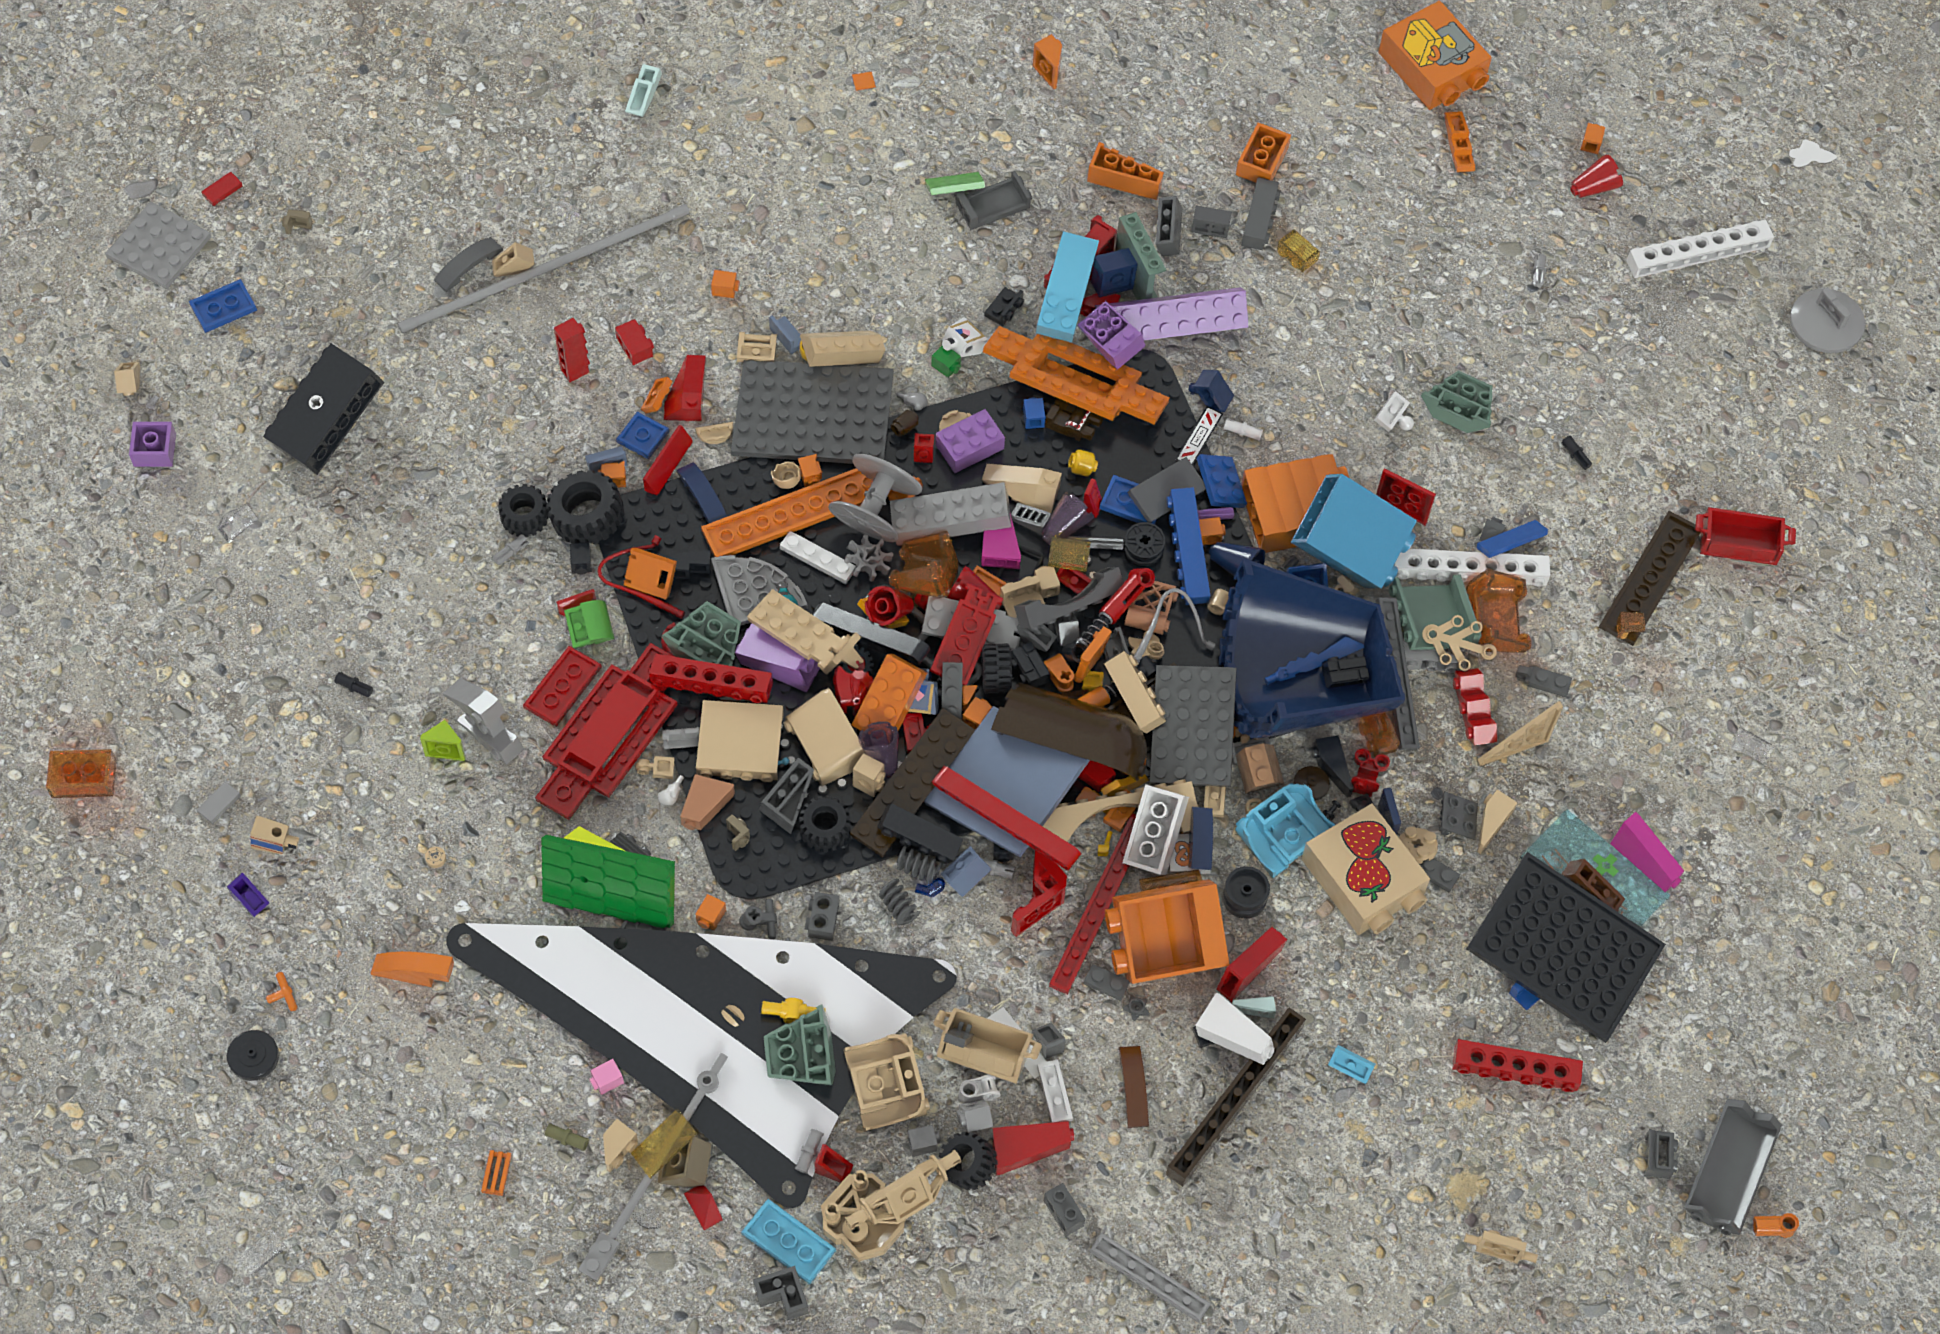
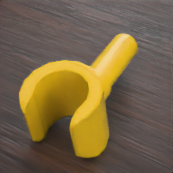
M1112 831L1107 832L1104 844H1098L1097 856H1108Z

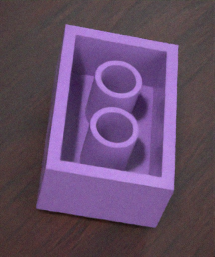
M984 409L937 432L935 445L953 472L957 473L1003 450L1005 437L989 413Z

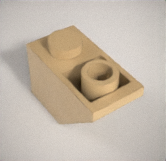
M618 1119L603 1134L607 1171L611 1172L614 1168H619L624 1161L623 1157L628 1152L631 1153L638 1144L637 1133Z

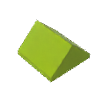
M443 720L421 735L420 740L426 757L465 761L466 757L461 739L446 720Z

